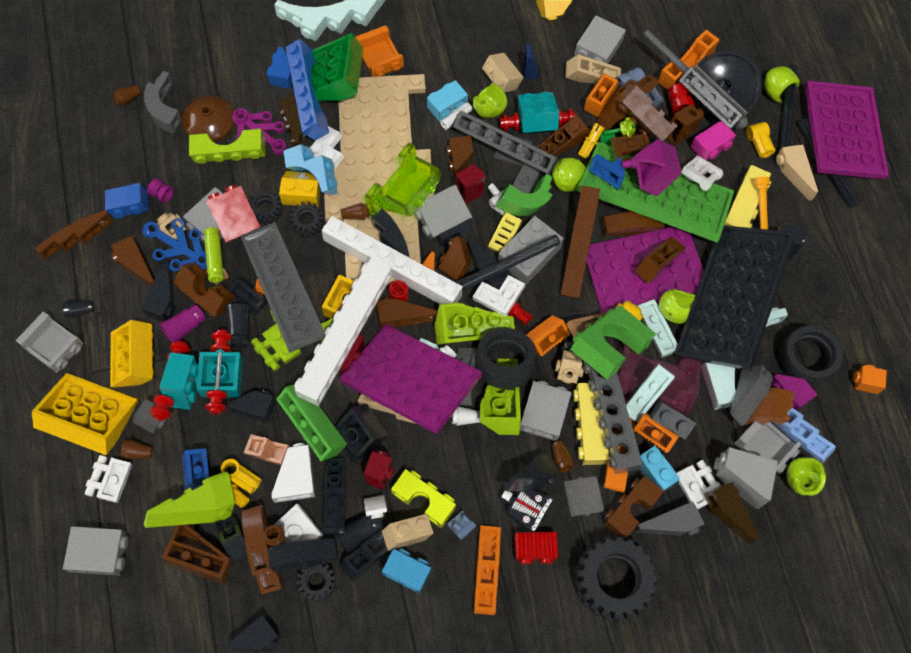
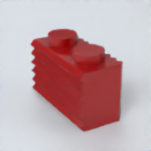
M557 532L515 533V561H520L522 565L533 564V561L541 560V564H553V560L558 559Z

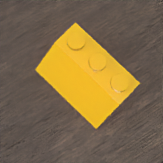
M130 320L111 332L110 387L143 385L153 379L152 324Z

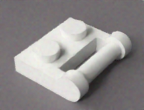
M697 155L684 166L682 174L687 179L699 183L702 190H708L714 181L719 180L723 176V171ZM707 172L711 174L708 178L704 176Z

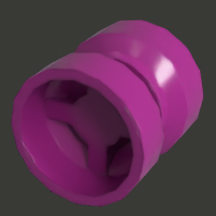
M155 178L149 184L147 192L151 196L157 197L159 201L166 203L173 196L174 188L168 184L165 185L162 180Z

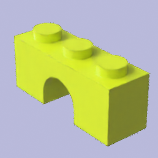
M405 469L392 487V494L407 505L417 496L427 498L430 505L425 514H427L431 522L442 528L455 510L456 504L453 503L455 500L447 494L442 495L437 492L438 488L432 483L428 482L426 484L420 480L421 476L416 472H409Z

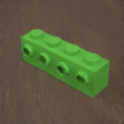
M295 384L285 387L276 400L319 460L324 461L337 456L347 443L320 406L318 407L298 397L294 388Z

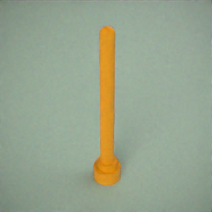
M770 177L754 178L755 187L759 190L760 229H768L766 189L770 185Z

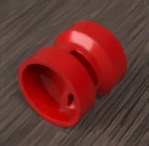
M401 280L392 282L389 287L390 298L407 301V284Z

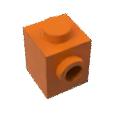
M863 365L853 375L855 390L879 394L886 387L887 370L878 369L873 365Z

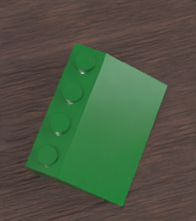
M350 33L312 50L315 63L312 66L311 78L317 100H345L357 95L363 47L354 34Z

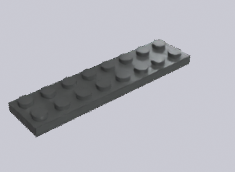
M274 222L240 236L289 353L325 338V332L276 223Z

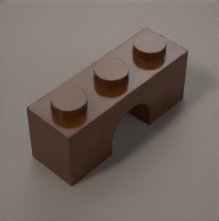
M195 262L183 264L173 283L181 292L186 293L192 298L193 302L204 308L209 315L213 317L224 315V307L232 303L235 295L223 285L210 287L207 290L205 278L208 273Z
M645 475L641 480L637 478L630 486L632 491L629 495L624 493L617 502L620 504L618 509L615 511L612 508L605 517L608 521L604 526L616 536H622L623 540L629 536L639 523L631 514V506L638 504L649 510L664 492Z

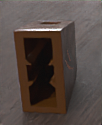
M689 105L675 113L670 122H674L677 127L666 139L675 147L696 131L704 117L703 110Z

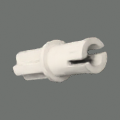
M467 102L458 109H453L447 117L440 120L441 126L448 130L455 124L460 111L467 114L472 111L471 105Z

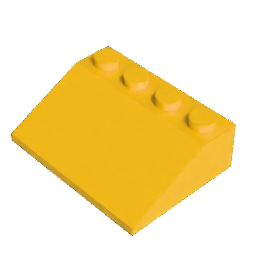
M66 373L32 410L33 427L107 455L118 441L138 399Z

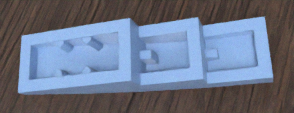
M793 408L787 413L790 416L788 422L781 425L773 422L794 442L797 443L799 441L801 443L800 446L822 463L835 450L836 446L820 436L819 430L803 420V415Z

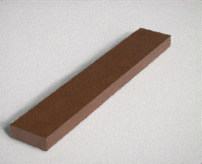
M582 185L561 290L562 296L577 299L580 297L600 188Z

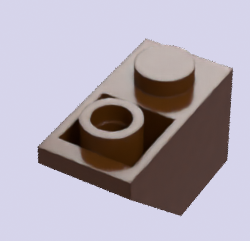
M471 136L449 138V145L446 146L447 156H451L449 170L453 172L454 178H456L458 172L466 169L473 161Z
M460 235L451 239L448 245L450 247L448 252L444 253L439 261L441 263L439 269L456 280L464 277L471 264L466 238Z

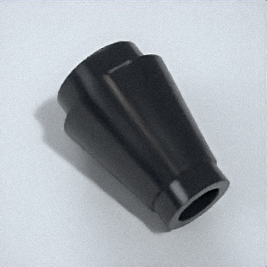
M68 300L63 302L65 317H70L71 319L93 312L92 301Z

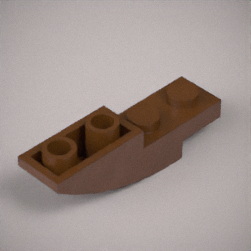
M646 75L639 81L632 79L627 81L609 99L596 123L604 127V130L612 128L620 119L626 118L628 115L621 112L617 107L616 97L629 84L638 86L644 93H649L659 84L657 78Z
M259 505L243 510L242 525L247 556L252 575H256L261 595L282 589L283 583L280 573H275L269 568L267 548L272 546L264 541V532L269 526L263 506Z

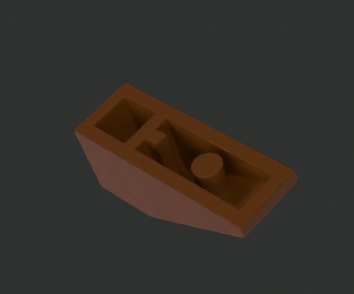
M130 236L112 244L111 247L114 252L111 253V256L115 263L119 262L123 269L151 287L154 279L134 238Z
M670 237L649 253L635 272L650 284L659 277L686 247L674 237Z
M384 298L377 301L381 329L386 324L395 328L435 322L437 318V310L399 299Z

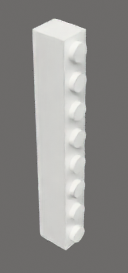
M331 216L322 229L325 242L364 263H368L370 258H374L391 266V278L404 281L411 289L439 304L458 303L462 297L463 287L333 216Z
M370 258L368 263H364L361 269V276L353 282V290L350 295L347 294L342 303L343 307L334 315V323L331 328L328 327L326 329V337L322 344H318L315 348L314 358L312 361L309 360L307 362L303 377L298 378L294 388L297 396L318 407L392 276V267L374 258Z

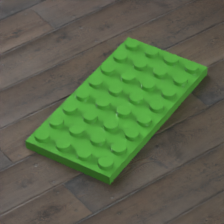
M598 142L577 191L581 192L582 185L600 188L599 199L718 243L734 190L712 183L710 189L702 190L699 183L689 180L684 174H681L663 192L655 196L640 189L637 171L633 167L624 168L625 177L621 188L618 190L589 171L593 157L596 154L601 155L611 163L615 162L612 146ZM635 155L622 156L623 159L635 157Z

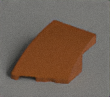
M770 388L768 394L745 425L747 426L755 421L762 426L771 421L778 425L788 422L790 416L787 413L793 406L792 402L795 393L785 389Z

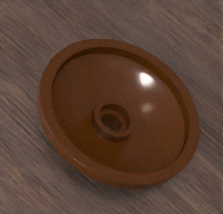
M218 96L197 98L188 104L183 112V128L188 136L208 134L213 142L225 138L234 128L235 123L232 119L234 109L227 100Z

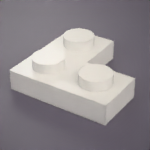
M328 126L329 133L317 139L310 148L314 158L320 155L331 158L336 169L344 156L333 148L343 136L340 132Z
M509 275L499 290L482 282L473 295V300L506 317L525 288V283Z

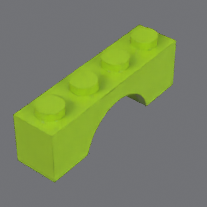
M261 129L243 130L240 137L229 145L215 144L208 134L189 135V156L194 162L199 164L206 163L207 161L223 162L230 159L236 161L242 158L258 159L265 156V135Z

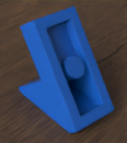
M599 154L593 157L589 171L619 190L625 177L621 157L613 163Z

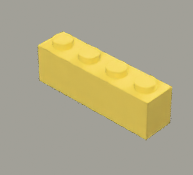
M753 165L750 166L724 223L725 226L752 227L750 221L755 219L759 211L756 209L757 205H759V190L755 187L754 178L770 177L771 173Z
M578 383L576 390H573V401L577 402V409L574 412L575 420L579 423V428H576L577 440H580L581 447H578V458L582 459V465L607 464L609 452L604 446L603 438L605 433L599 427L598 418H600L599 411H596L594 408L593 400L595 396L594 392L590 391L588 383Z

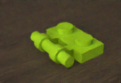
M277 323L262 333L265 338L264 342H260L258 338H254L251 341L257 354H261L265 359V364L274 371L280 368V365L277 363L280 359L286 365L301 354L299 349L289 353ZM272 347L276 353L271 355L267 349Z

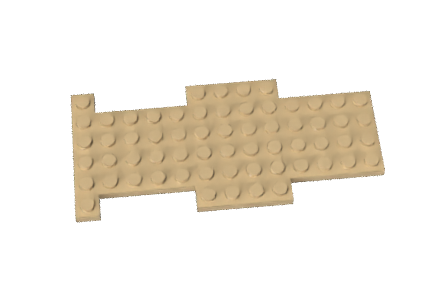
M424 74L360 77L357 95L345 100H339L340 133L343 136L340 139V146L344 158L334 170L335 179L338 184V194L331 196L324 193L325 221L328 222L331 216L380 242V232L373 227L372 217L383 208L402 232L410 258L421 264L418 220L413 210H415L414 206L417 203L433 196L434 190L430 149L412 150L408 94L425 93ZM360 202L368 204L369 218L365 220H343L341 215L342 208ZM345 252L346 278L353 281L356 278L359 279L364 262ZM390 278V280H389V282H388L387 285H390L392 282H394V281H396V280L393 279V278Z

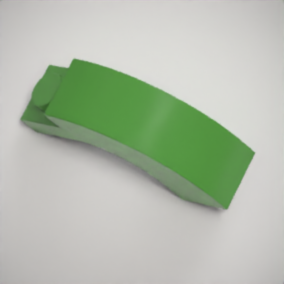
M545 174L538 181L533 193H524L510 184L501 193L495 206L512 215H531L538 211L552 197L553 194L548 191L551 188L550 182L553 177Z

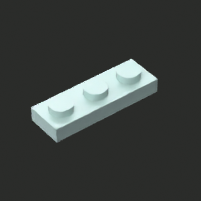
M655 299L638 305L642 310L643 323L656 333L652 341L660 357L675 353L678 344L659 311Z
M658 363L626 403L629 417L638 423L674 379L675 375Z

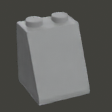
M729 447L715 460V477L724 484L733 482L739 490V496L754 508L759 509L771 501L778 461Z

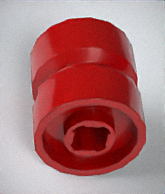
M682 83L675 84L668 89L667 93L669 101H671L670 106L673 115L689 105L695 107L691 91Z

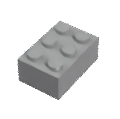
M534 216L499 253L498 261L556 234L560 240L558 246L508 269L513 276L527 285L561 249L564 238Z

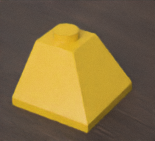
M536 0L542 17L547 18V20L557 19V16L563 15L572 0Z

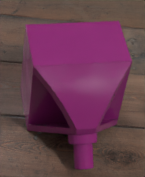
M660 139L644 148L635 157H632L631 160L622 161L623 169L636 168L640 189L655 196L663 192L682 174L676 147Z

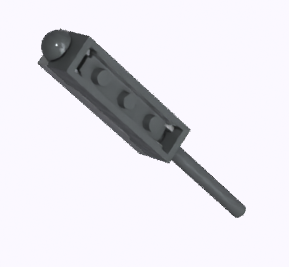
M649 30L645 31L643 35L684 73L679 81L730 129L735 126L738 129H743L747 126L748 119L747 117L744 118V116L748 112L699 66L695 65L689 68Z

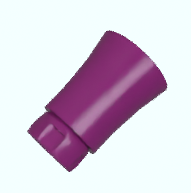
M195 304L172 318L159 323V327L168 340L174 343L180 341L189 332L198 327L199 323L203 322L206 318L201 309Z

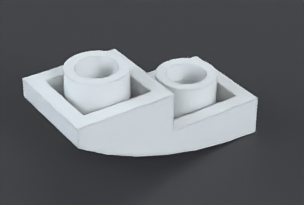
M384 495L364 499L366 516L371 515V519L384 517L383 512H387Z

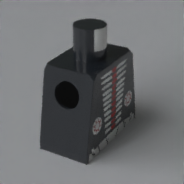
M522 490L517 495L511 491H505L500 500L510 505L506 515L527 533H533L553 499L533 490Z

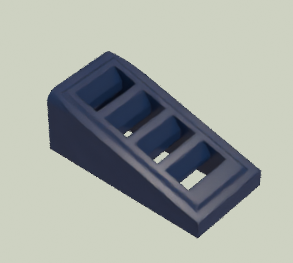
M526 44L523 61L524 78L537 79L538 69L530 44Z

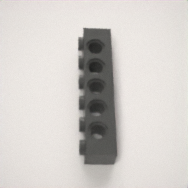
M460 111L453 126L552 175L553 168L559 161V158L463 111Z
M584 362L585 373H589L590 377L588 381L589 389L591 392H594L595 396L593 400L594 408L596 411H599L600 418H598L599 427L605 433L603 441L605 448L609 449V465L611 469L614 468L615 474L639 470L643 464L617 372L607 380L606 378L599 377L596 373L597 371ZM607 390L611 396H605L601 391ZM606 409H613L616 415L608 414ZM612 428H618L621 434H614ZM617 447L625 448L626 454H620L617 451Z

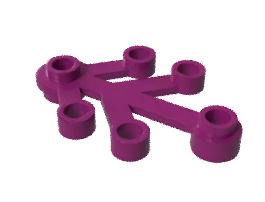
M243 108L234 111L232 119L238 125L236 140L240 137L242 131L245 130V126L250 130L261 129L265 135V142L272 147L273 153L276 155L284 154L283 151L287 150L285 141L282 139L275 140L265 132L275 130L278 134L285 131L283 122L270 123L272 121V114L269 111L249 113ZM253 120H262L264 123H262V124H255V123L252 122V121H253Z

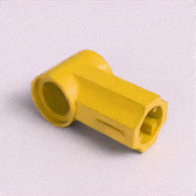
M766 122L749 125L746 128L748 140L753 141L759 157L762 158L769 157L776 151L769 137L770 129Z
M225 460L221 465L222 473L226 472L230 466L237 467L235 473L229 474L230 481L252 495L259 487L262 479L245 469L236 460Z

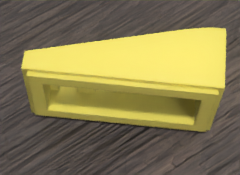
M505 213L488 248L500 253L504 247L495 243L496 240L506 246L517 234L522 220L509 213ZM499 235H502V236L508 238V240H506V239L500 237Z

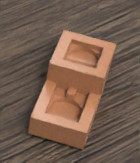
M251 434L244 454L282 465L287 449L290 446Z

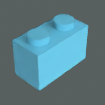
M455 80L445 84L437 92H432L427 97V108L440 122L453 109L456 110L464 103H467L468 94Z
M656 446L640 456L643 464L640 470L663 491L669 489L680 479Z

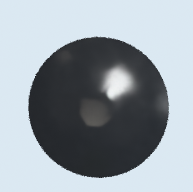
M719 51L705 57L697 65L744 110L749 112L755 106L761 94L762 80L757 66L747 56L734 51ZM692 93L691 97L695 106L702 109L705 116L721 121Z

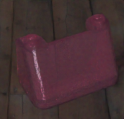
M624 344L622 355L626 359L617 374L625 402H628L659 363L675 375L674 379L659 397L689 415L699 393L702 362L684 358L680 361L679 366L642 357V352L638 355Z

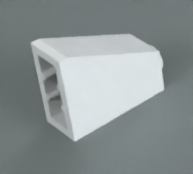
M298 443L287 449L272 492V499L275 503L315 497L311 452L308 445Z

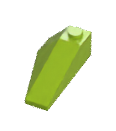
M462 303L440 304L435 322L437 345L481 340L488 332L500 328L515 329L514 317L508 315L505 317L496 312L470 307Z
M499 358L496 364L505 367L517 366L518 359ZM488 385L480 403V423L499 435H519L521 423L519 387L515 389H499Z
M228 472L209 477L202 481V486L194 490L191 488L185 490V494L176 500L170 498L148 510L144 521L145 528L212 523L230 517L235 500Z

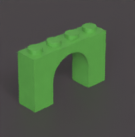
M620 305L614 310L610 309L605 317H599L594 325L589 324L584 332H578L573 338L574 344L570 350L608 380L618 372L626 358L609 345L603 336L619 339L639 355L649 347L656 333Z

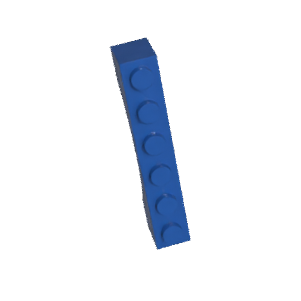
M298 39L286 47L302 132L316 141L328 134L329 128L312 85L311 70L315 63L313 51L301 39Z

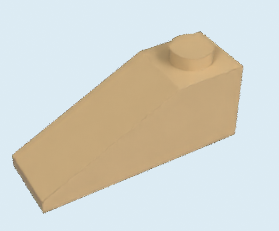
M579 54L566 63V78L577 82L597 84L603 74L613 78L621 75V68Z
M804 146L782 147L776 157L777 164L780 165L782 173L808 200H812L817 194L818 189Z

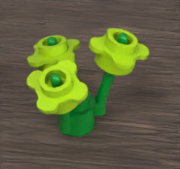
M627 117L625 121L620 122V128L603 130L600 135L601 142L611 146V138H616V133L622 132L623 136L632 137V134L635 132L634 122L631 121L630 117Z

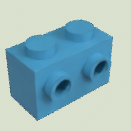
M399 548L398 551L393 549L382 570V575L420 594L431 572V567L428 566L429 563L421 558L415 560L409 557L410 553Z

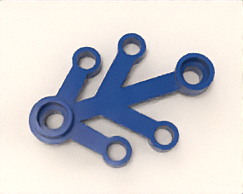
M176 218L172 222V228L175 230L178 241L160 231L159 226L154 222H147L143 226L142 233L145 237H156L174 248L168 250L156 249L152 254L155 261L185 255L190 259L184 261L174 259L169 263L171 271L177 272L183 264L195 262L203 270L207 269L206 253L202 251L199 240L201 232L198 229L194 228L188 233V237L193 243L194 251H192L187 246L183 231L184 221L181 218ZM175 222H180L181 227H177ZM148 227H154L155 232L149 231ZM192 232L197 233V238L192 236ZM156 252L161 253L162 258H157ZM199 257L204 259V263L199 262ZM177 263L179 267L176 269L172 264Z

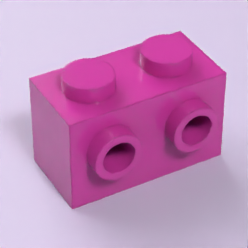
M720 121L696 136L691 148L699 157L706 161L708 159L712 160L722 150L726 151L733 145L732 142L736 135L724 122Z

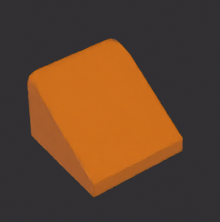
M431 252L422 264L433 271L435 253Z

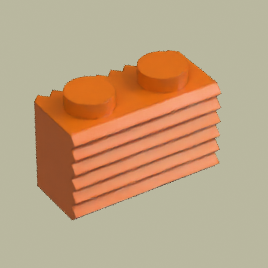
M603 74L587 97L584 110L599 117L609 99L615 94L618 80Z
M552 315L526 336L534 343L536 354L543 356L552 347L558 345V342L561 343V340L570 336V332L563 320Z
M647 413L642 416L634 428L635 432L637 431L645 439L648 438V441L654 443L655 446L658 445V448L665 450V453L672 449L680 437L652 420Z

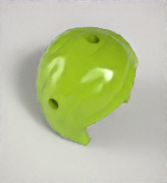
M783 66L775 67L766 74L763 88L773 100L782 102L779 98L781 93L793 83L798 87L800 81L790 68Z
M493 83L473 98V107L482 118H495L507 106V97L503 89Z
M575 158L559 160L552 171L555 186L562 192L576 191L586 167Z
M677 289L668 290L661 296L659 311L670 322L676 324L685 323L695 299V294Z
M803 457L793 460L788 466L786 473L787 482L797 494L814 496L822 491L826 482L824 466L819 460Z

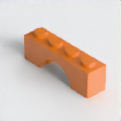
M705 30L695 39L690 49L680 60L689 68L698 65L705 57L715 52L719 39L708 30ZM671 61L661 71L658 83L668 90L671 86L681 83L679 80L684 73Z

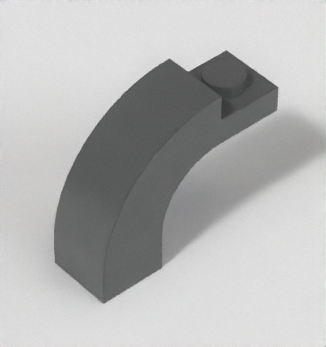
M163 71L160 77H157L155 84L148 82L144 92V101L154 123L161 129L174 134L182 119L178 110L163 104L165 96L173 85L170 73Z

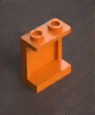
M386 25L356 36V39L363 47L362 60L371 77H380L404 67L402 54L399 55L389 37V29Z

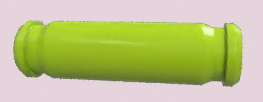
M209 227L204 230L207 273L209 274L208 280L217 283L224 279L222 275L223 265L220 237L217 228Z

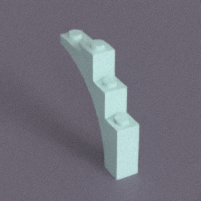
M277 0L274 5L276 15L280 19L287 20L296 27H300L301 34L305 38L317 41L326 27L331 31L341 34L351 20L357 24L367 26L385 0H345L322 7H302Z
M772 308L766 327L782 322L788 315L786 308ZM703 363L701 370L713 409L732 407L736 393L735 368Z

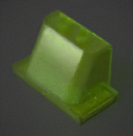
M408 143L398 155L400 167L383 187L375 182L366 193L365 200L371 217L382 208L394 213L412 216L418 208L424 205L428 195L435 191L441 177L440 169L417 157L415 145Z

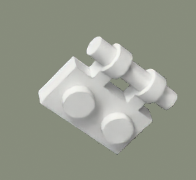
M99 455L97 462H94L92 467L94 469L92 476L85 485L87 487L85 495L92 497L95 489H98L97 498L118 503L132 464L111 458L109 465H105L107 457ZM106 472L102 483L98 482L101 473Z
M703 460L696 463L700 469L699 471H696L694 466L691 465L677 473L680 477L677 481L689 502H694L697 510L708 504L703 493L720 486V483L716 482L711 474V468ZM703 476L709 484V487L707 488L701 480V477Z

